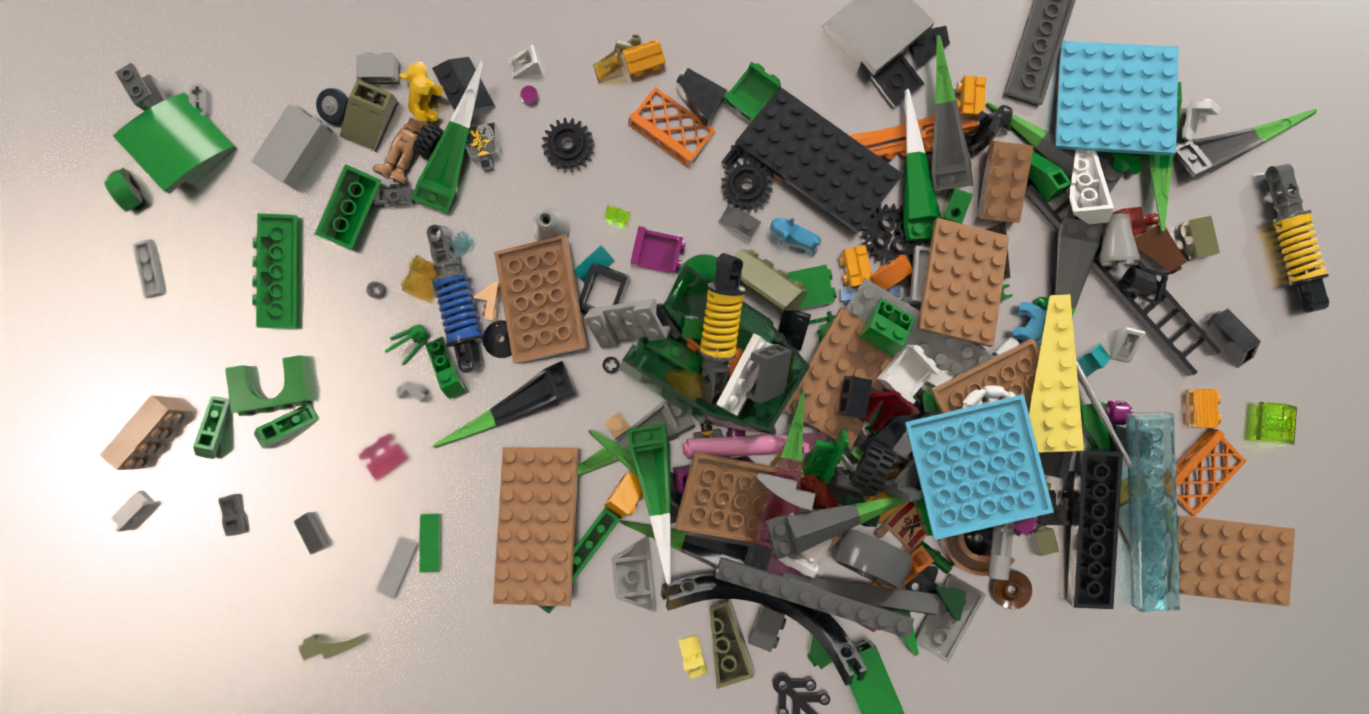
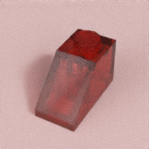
M805 475L798 480L796 489L816 493L812 509L819 510L839 506L824 480L818 479L814 475Z

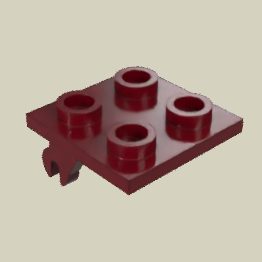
M898 391L875 392L870 394L866 419L860 418L862 422L865 420L869 422L876 411L881 408L877 420L872 425V430L876 432V430L881 431L892 416L916 415L920 411L913 406L912 402L907 401L901 396V393Z

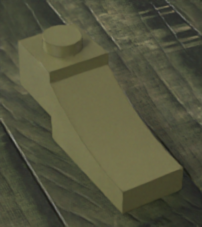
M361 634L344 640L322 639V636L314 638V635L302 640L303 644L298 646V650L303 661L321 653L324 660L362 644L365 642V638Z

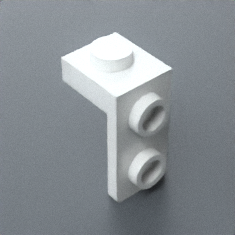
M1214 100L1190 101L1189 108L1186 110L1185 126L1182 127L1181 131L1184 140L1189 141L1195 138L1200 115H1219L1220 107Z

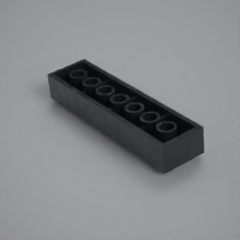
M1084 448V451H1076L1067 602L1073 608H1114L1123 452L1115 449Z

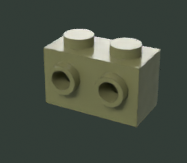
M1212 216L1181 223V234L1186 242L1185 252L1190 260L1220 253Z

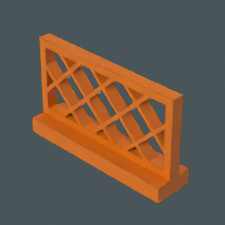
M654 87L638 109L629 116L628 120L630 127L688 168L716 131L710 125L708 127L703 126L696 115L656 87ZM656 94L661 97L663 104L652 105L653 96ZM666 107H675L678 114L668 116ZM664 108L665 116L654 117L653 109ZM650 109L652 117L644 118L639 114L642 110ZM689 117L693 125L683 126L682 118ZM679 118L680 127L670 128L669 120ZM666 120L667 128L659 129L656 127L655 121ZM704 128L709 133L706 137H698L697 129ZM694 129L695 138L685 139L684 130ZM681 131L682 139L674 140L671 137V132ZM696 142L697 149L694 153L687 149L686 143Z
M1209 428L1158 482L1163 489H1166L1194 517L1246 462L1243 456L1224 438L1225 434L1218 429ZM1219 442L1224 445V453H1216V445ZM1206 456H1211V467H1203V459ZM1216 456H1224L1223 467H1216ZM1229 456H1235L1238 459L1234 466H1229ZM1223 469L1222 479L1216 480V470ZM1193 470H1198V481H1190V473ZM1203 470H1211L1210 480L1203 481ZM1210 483V491L1207 494H1203V484ZM1180 484H1185V495H1179L1175 491ZM1190 484H1198L1197 494H1190ZM1197 497V505L1192 509L1190 507V498Z

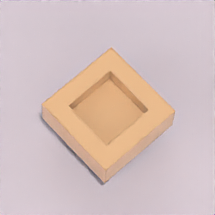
M620 412L604 422L614 438H617L630 428Z

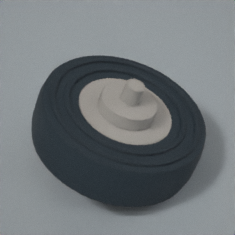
M327 88L321 91L316 100L319 116L324 121L330 123H338L344 120L348 104L346 94L336 88Z

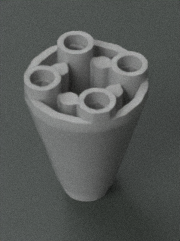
M553 208L543 209L537 213L531 226L532 233L537 241L563 234L568 236L570 230L568 219L564 213Z
M1126 214L1111 215L1107 223L1099 263H1101V266L1116 267L1118 263L1126 266L1138 265L1140 255L1129 220L1126 219Z

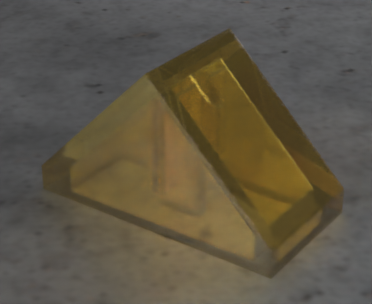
M620 49L614 50L593 64L598 82L626 75Z

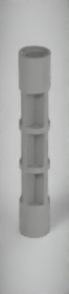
M1015 522L994 526L989 578L1009 580Z

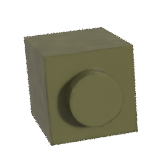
M1046 525L1037 526L1035 531L1030 534L1035 555L1044 556L1060 552L1053 528H1048Z

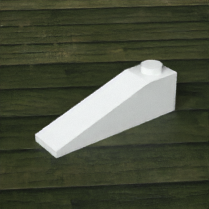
M1076 150L1069 200L1073 214L1088 224L1108 223L1114 207L1097 152Z

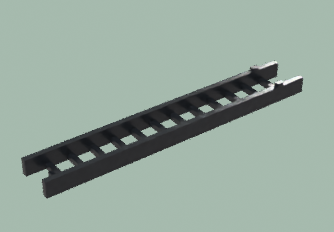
M1029 185L1025 193L1060 230L1062 219L1058 214L1070 204L1069 198L1057 209L1053 210L1043 196L1032 185ZM1070 187L1066 190L1068 195H1070ZM1099 223L1103 224L1101 232L1105 235L1107 223ZM1102 245L1097 249L1091 267L1188 376L1195 375L1198 371L1185 357L1200 344L1211 355H1218L1221 352L1207 336L1204 329L1199 327L1166 289L1161 302L1164 301L1172 311L1155 324L1147 314L1158 304L1151 303L1142 310L1134 301L1139 295L1132 294L1130 296L1121 287L1122 278L1117 281L1110 274L1109 271L1113 267L1101 266L1096 256L1101 253ZM1141 260L1138 261V265H1133V267L1144 271L1148 269ZM1158 280L1156 282V286L1154 289L1155 292L1157 291L1158 285L1160 283ZM1176 315L1184 326L1168 339L1160 328ZM1189 329L1197 340L1185 351L1181 352L1174 346L1173 342Z

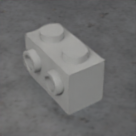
M363 52L362 55H356V78L365 83L398 82L399 60L390 52H382L381 54Z

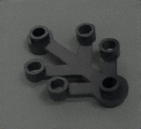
M779 674L773 680V688L779 693L777 714L782 709L786 710V714H789L786 708L787 695L792 699V714H800V708L806 714H817L807 703L828 705L830 703V696L826 692L820 694H797L792 689L806 688L808 691H814L817 685L812 678L791 680L788 675ZM782 681L786 682L784 688L779 686V683ZM809 681L814 683L812 688L807 687ZM824 695L828 697L826 702L821 701V697Z

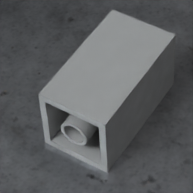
M288 104L251 160V163L296 190L332 133L327 129L329 126L315 115H310L298 105L293 107Z

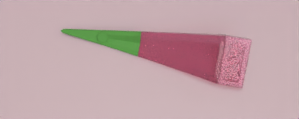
M804 391L801 393L775 474L777 477L798 481L796 489L799 490L801 488ZM770 490L758 526L755 544L772 547L765 521L784 514L799 513L800 507L787 502Z

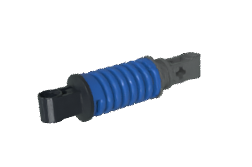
M433 224L427 229L430 253L434 262L433 270L436 271V277L431 282L435 292H437L435 294L438 299L437 304L440 306L439 312L442 313L441 319L444 320L442 325L446 327L444 328L446 346L454 347L458 368L461 372H478L481 369L482 362L477 341L483 339L478 331L479 326L473 325L478 322L477 319H471V317L476 315L475 311H469L474 309V305L467 304L472 302V297H466L471 294L470 290H464L469 287L467 272H460L459 270L460 262L456 258V250L449 228ZM440 229L441 235L438 238L437 232ZM469 360L472 362L471 368L468 367Z

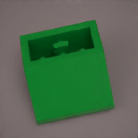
M881 298L866 320L859 338L893 357L904 347L915 317Z

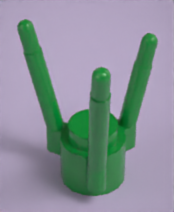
M421 324L414 325L405 331L391 336L390 340H394L408 334L405 338L385 349L384 352L388 353L410 339L414 343L418 341L419 343L402 361V365H405L417 350L427 342L425 338L429 335Z

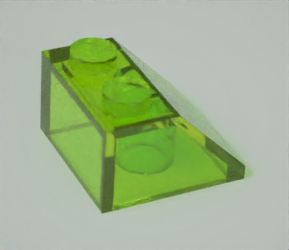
M1259 402V406L1256 408L1258 421L1254 429L1256 440L1294 445L1297 407L1285 403Z

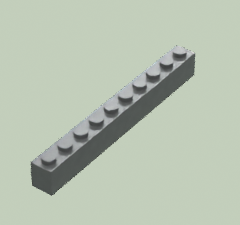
M720 557L715 573L717 579L908 639L914 623V619L908 615L727 558Z

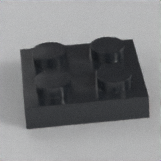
M903 54L887 64L877 74L871 76V79L892 107H895L905 99L904 92L906 89H909L911 95L925 84Z

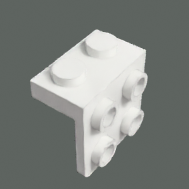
M833 538L799 554L779 559V561L814 579Z

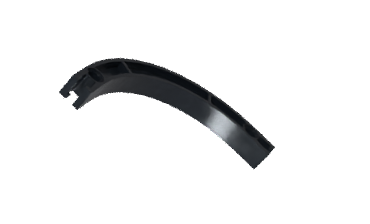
M716 572L684 577L671 581L670 585L667 583L662 584L661 597L663 600L667 599L666 608L668 611L688 604L713 599L746 600L773 608L798 622L819 641L833 661L845 686L853 683L854 673L850 671L849 667L853 668L858 681L863 680L866 675L867 668L855 646L838 622L828 613L717 579L715 577Z

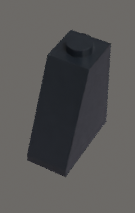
M687 68L685 73H680L676 81L678 83L677 92L703 126L708 127L721 106L727 89Z
M1228 308L1222 312H1216L1211 317L1212 320L1209 327L1239 368L1254 358L1261 341Z

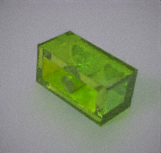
M607 205L604 218L608 222L615 221L618 222L617 224L624 226V224L628 225L631 213Z

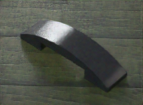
M913 397L916 400L913 406L920 411L919 414L894 416L881 431L871 435L858 447L862 453L873 441L890 449L906 432L905 422L923 417L926 412H923V407L915 397Z

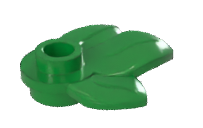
M1109 152L1115 157L1112 163L1115 171L1125 172L1129 169L1136 175L1142 170L1143 165L1140 160L1142 154Z

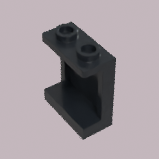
M1073 452L1039 453L1044 475L1067 479Z

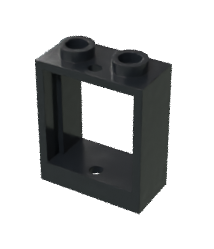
M596 262L592 263L579 298L580 311L587 314L590 308H597L584 303L595 273L620 282L613 305L621 303L630 275Z

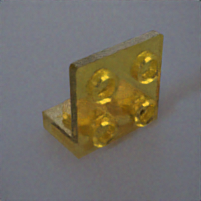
M416 255L415 259L412 258L409 263L410 271L408 276H405L401 283L402 291L432 303L436 293L431 282L436 277V271L433 270L434 263L426 261L419 255Z

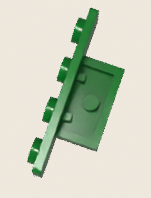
M843 429L840 430L834 443L815 440L803 465L802 472L804 475L817 477L813 485L816 499L820 500L823 493L826 492L827 485L834 476L837 464H840L842 454L849 446V438Z

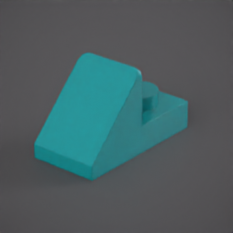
M1098 343L1079 357L1077 361L1086 377H1088L1097 369H1102L1111 360V357L1103 346Z

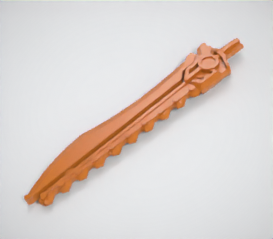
M935 114L917 120L919 130L921 131L922 128H925L921 138L926 153L933 152ZM976 120L961 122L964 133L974 132L978 126ZM906 123L882 130L848 135L865 147H871L905 139ZM906 140L870 148L869 150L880 158L885 156L889 160H892L898 153L906 157ZM773 173L774 178H776L775 180H782L780 177Z

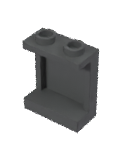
M129 63L115 72L133 104L145 111L166 100L153 77L148 74L142 78L134 64Z
M774 344L751 352L750 360L759 363L756 389L746 392V397L752 399L755 403L761 404L785 394L792 350L779 344Z

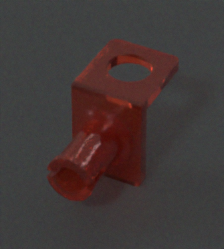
M1142 207L1124 208L1113 212V215L1130 214L1134 236L1145 233V226L1159 224V219H1154L1158 217V214L1143 215Z

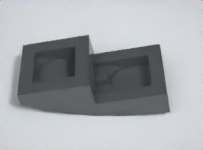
M234 493L219 497L217 501L222 514L220 521L225 537L245 533V521L239 494Z

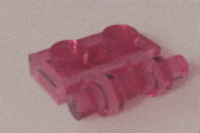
M390 432L385 436H380L377 442L371 446H366L363 448V452L358 454L361 461L367 457L371 460L365 467L375 481H379L409 459L399 443L392 447L388 443L394 439ZM383 447L385 452L377 457L374 452Z

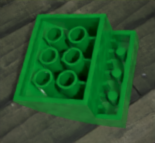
M186 93L170 97L145 110L113 135L164 192L169 194L184 181L195 185L235 148L206 115L202 116L200 114L203 111L198 106L196 108L193 107Z

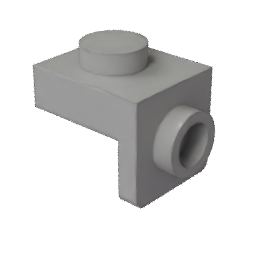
M410 381L403 382L396 391L398 393L395 395L397 398L403 399L409 392L420 402H425L429 397L425 394L427 390L420 384L415 385Z

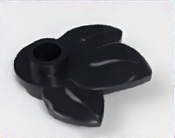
M928 566L906 584V590L937 594L932 585L937 584L935 580L938 568ZM914 583L919 585L917 590L912 589Z

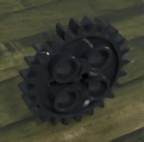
M893 203L889 209L888 205L885 204L883 210L879 206L867 221L868 224L863 226L867 230L861 234L867 237L862 241L863 243H868L866 250H872L870 256L877 255L876 261L882 258L884 265L888 261L890 263L893 262L900 255H906L909 261V257L913 258L914 247L923 244L921 240L906 241L905 232L901 229L904 218L902 205L896 209ZM883 219L889 222V227L883 224ZM892 230H894L893 236H895V238H893V239H892V233H890ZM878 237H882L885 240V244H880ZM896 243H900L903 246V250H899L896 247Z

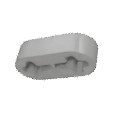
M193 84L189 89V102L194 108L198 106L203 110V112H200L202 116L206 115L208 117V90L201 84ZM198 89L203 92L202 94H199V100L198 96L195 95V93L198 92Z

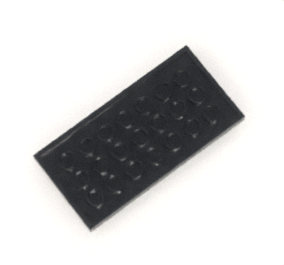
M782 87L774 93L755 119L752 120L735 141V146L857 234L903 175L902 172Z

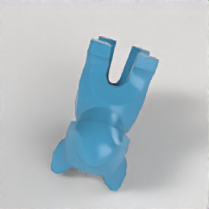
M795 217L791 219L775 218L772 220L770 230L774 235L781 238V246L801 248L805 250V254L812 257L815 256L818 251L817 246L821 244V238L817 234L794 224Z
M1021 302L1018 315H1027L1030 321L1025 328L1014 327L1012 337L1015 340L1020 339L1024 342L1029 339H1035L1040 350L1047 310H1043L1029 302Z

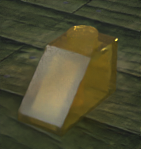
M682 369L664 371L665 377L676 397L684 399V402H695L696 398L703 397V374Z

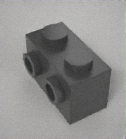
M761 605L748 643L768 652H771L772 648L776 649L780 639L777 635L779 630H783L786 624L785 614Z

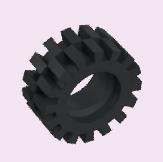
M430 123L424 130H421L420 135H417V139L414 140L412 149L424 159L431 157L444 132L435 123Z

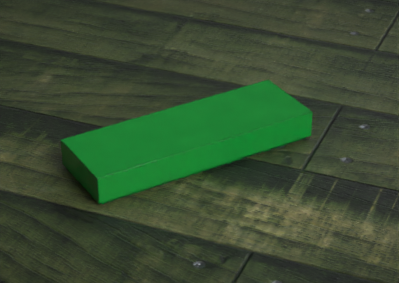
M420 514L419 573L440 572V514Z

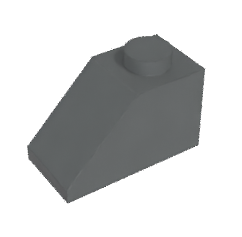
M730 206L726 208L718 223L750 242L761 225V221Z

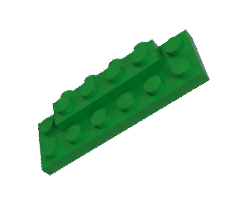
M257 213L256 237H252V249H256V256H252V268H256V275H252V287H256V294H252V306H256V328L297 329V215Z

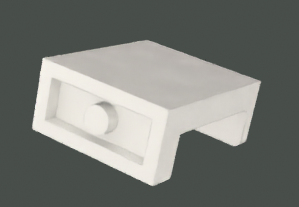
M906 344L877 377V380L889 392L891 390L898 391L907 401L914 404L916 400L913 396L932 374H938L940 371L936 367L937 364L923 354L924 350L920 346Z

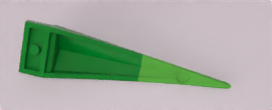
M1178 82L1177 129L1182 104L1181 82ZM1148 154L1160 231L1163 233L1166 225L1174 156Z

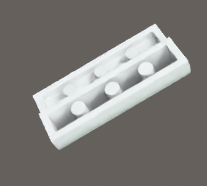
M753 334L717 402L720 408L735 416H739L748 399L746 392L753 389L758 378L759 363L750 360L751 352L773 344Z

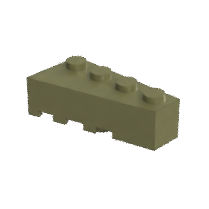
M731 599L712 603L709 609L716 687L719 689L753 678L755 669Z

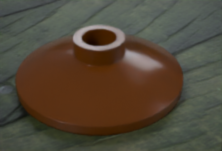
M1010 570L1009 580H995L993 594L996 601L1004 608L1011 610L1020 609L1031 599L1032 584L1025 574L1016 570ZM1012 585L1014 587L1013 592H1008V587Z

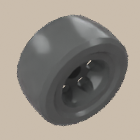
M849 529L845 531L838 544L834 561L867 579L900 590L909 575L913 558L910 554L887 542Z

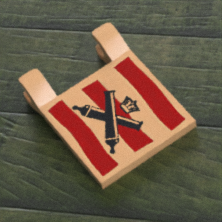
M913 501L906 503L874 532L877 538H882L890 530L905 546L901 550L908 554L927 536L923 532Z

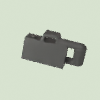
M390 184L389 187L378 188L372 204L384 205L386 207L415 205L414 200H411L414 190L412 188H402L400 184ZM380 193H383L384 200H380Z

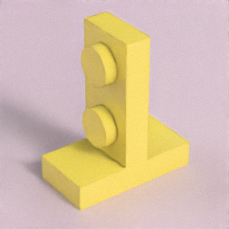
M693 635L678 640L683 655V666L685 671L688 672L689 678L692 679L708 674L698 636Z

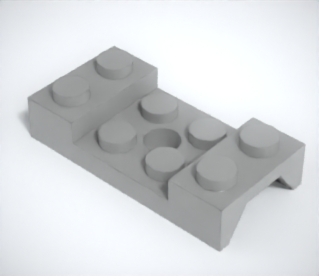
M655 298L590 308L584 317L601 348L617 346L620 340L647 337L649 341L666 339L671 330L670 326H662L656 315L657 301Z

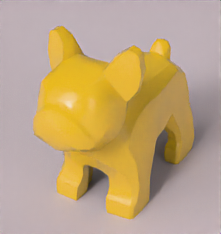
M416 61L407 67V72L399 74V78L408 81L410 84L408 109L418 121H437L438 112L431 111L428 103L432 95H442L443 87L434 85L430 79L426 78L427 68L425 64Z

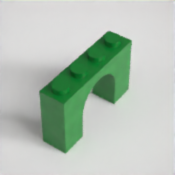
M295 355L282 358L284 386L281 392L271 399H264L256 393L249 365L225 367L231 413L238 414V417L249 416L252 411L266 413L269 412V408L276 407V410L288 409V405L295 404V407L306 406L307 402L313 401L307 356Z

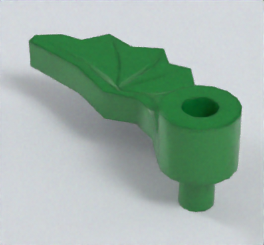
M828 311V317L810 320L809 325L823 321L830 323L835 315Z

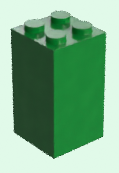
M869 640L855 646L867 668L864 679L858 681L853 668L849 667L850 671L854 673V677L852 679L853 683L848 685V688L859 714H905L876 645Z

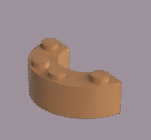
M964 533L940 539L944 554L957 568L973 575L989 576L991 549L983 554L972 553L966 546ZM1011 557V561H1010V566H1011V565L1014 563V561H1015V559L1012 558V557Z

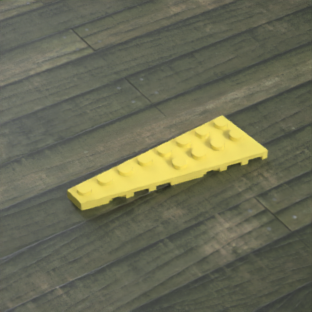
M1070 294L1051 295L1048 299L1029 417L1039 453L1084 451Z

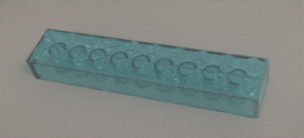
M1166 411L1126 413L1127 455L1133 465L1132 469L1128 468L1132 606L1140 612L1180 610L1175 414Z

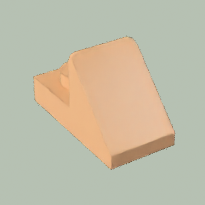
M498 282L492 283L473 297L475 300L487 302V305H484L482 310V316H485L484 319L486 321L495 322L500 295V284Z

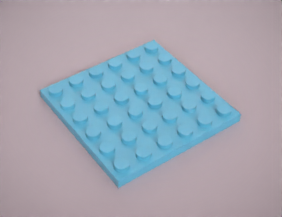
M1063 41L1059 54L1055 149L1174 156L1176 154L1179 47Z
M1024 394L905 422L934 540L1054 512Z

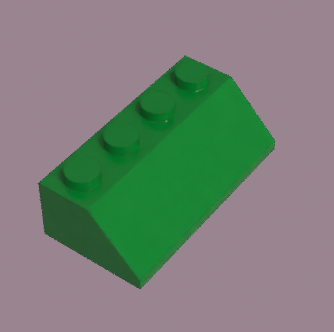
M345 164L314 235L352 250L382 180Z

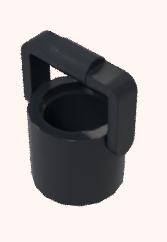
M1130 267L1122 278L1121 287L1124 291L1139 295L1138 299L1159 304L1162 296H1164L1168 276L1152 269L1144 271ZM1157 275L1161 277V280L1156 291L1155 299L1153 300L1147 297L1150 296L1155 289Z

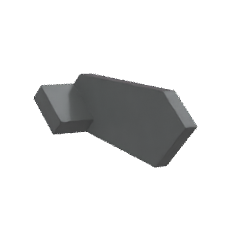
M914 458L910 460L896 479L887 480L881 490L907 502L923 499L922 490L916 488L920 482Z

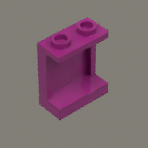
M638 226L630 264L634 267L675 275L676 271H679L681 268L682 260H679L680 252L684 253L686 242L683 241V236L681 235L678 237L646 230V227Z

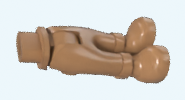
M409 118L407 124L403 125L404 128H401L394 137L388 155L384 160L385 163L382 165L375 164L372 170L384 178H390L393 182L404 185L406 182L404 171L408 170V166L415 154L412 145L414 140L417 139V135H420L423 123ZM402 152L401 158L396 165L395 171H392L393 166H395L396 161L400 153Z

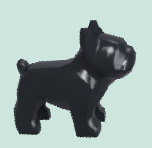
M1002 105L995 109L993 113L987 114L981 111L976 117L979 120V124L975 131L970 135L967 133L964 135L967 147L970 146L969 150L973 153L984 150L989 145L990 140H993L1001 129L1012 130L1009 126L1013 119L1012 108Z

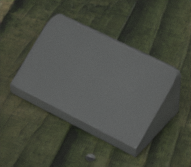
M306 512L293 521L310 555L328 546L311 512Z

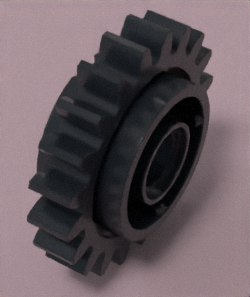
M564 118L563 124L556 120V127L550 124L551 131L545 130L548 137H542L543 142L546 144L541 145V147L547 150L543 154L545 157L550 156L548 158L549 163L555 161V168L561 164L562 171L565 170L566 166L572 171L573 165L580 169V162L586 165L584 158L591 159V155L588 152H594L593 147L589 146L594 144V140L589 139L592 137V133L587 132V125L582 127L581 121L575 124L574 118L571 119L570 123ZM566 141L573 142L570 148L563 147Z
M744 159L742 165L739 161H736V168L729 165L731 172L724 171L727 178L721 179L725 184L721 186V190L726 191L723 193V197H729L727 203L734 202L733 208H737L740 205L741 211L744 210V207H747L748 212H751L752 206L758 210V203L765 206L763 199L770 200V196L767 193H773V189L768 186L774 185L772 180H768L772 177V174H765L768 169L766 167L761 169L762 164L760 163L755 165L754 159L750 161V164H747V160ZM745 182L752 183V187L749 189H744L742 185Z

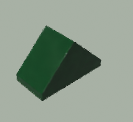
M932 585L951 617L957 622L961 620L966 592L944 585Z

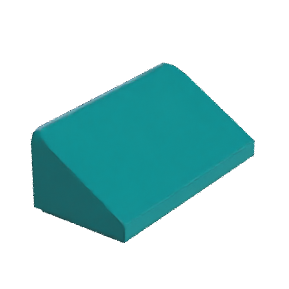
M600 245L573 271L585 283L592 263L596 262L608 267L615 260ZM595 273V275H594V277H593V280H594L596 277H598L599 274H596V273Z

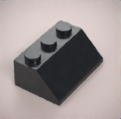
M470 57L448 59L432 68L454 111L476 71ZM481 78L472 118L495 107Z

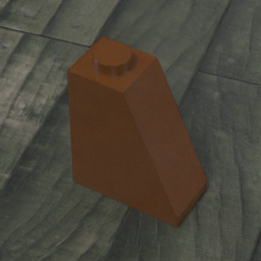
M1158 224L1134 238L1140 258L1161 273L1170 272L1174 274L1182 269L1181 265L1187 262L1166 227L1165 231L1161 233L1160 225Z

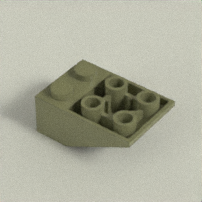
M357 79L349 96L340 137L375 151L397 99L392 93Z

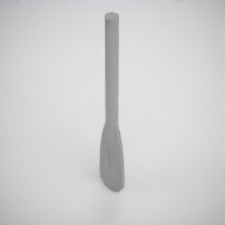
M1076 359L1077 377L1118 450L1123 452V460L1129 469H1132L1133 465Z

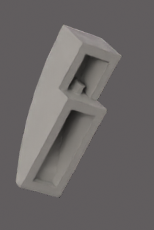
M758 473L757 478L777 496L798 507L812 511L816 493L796 489L798 481Z

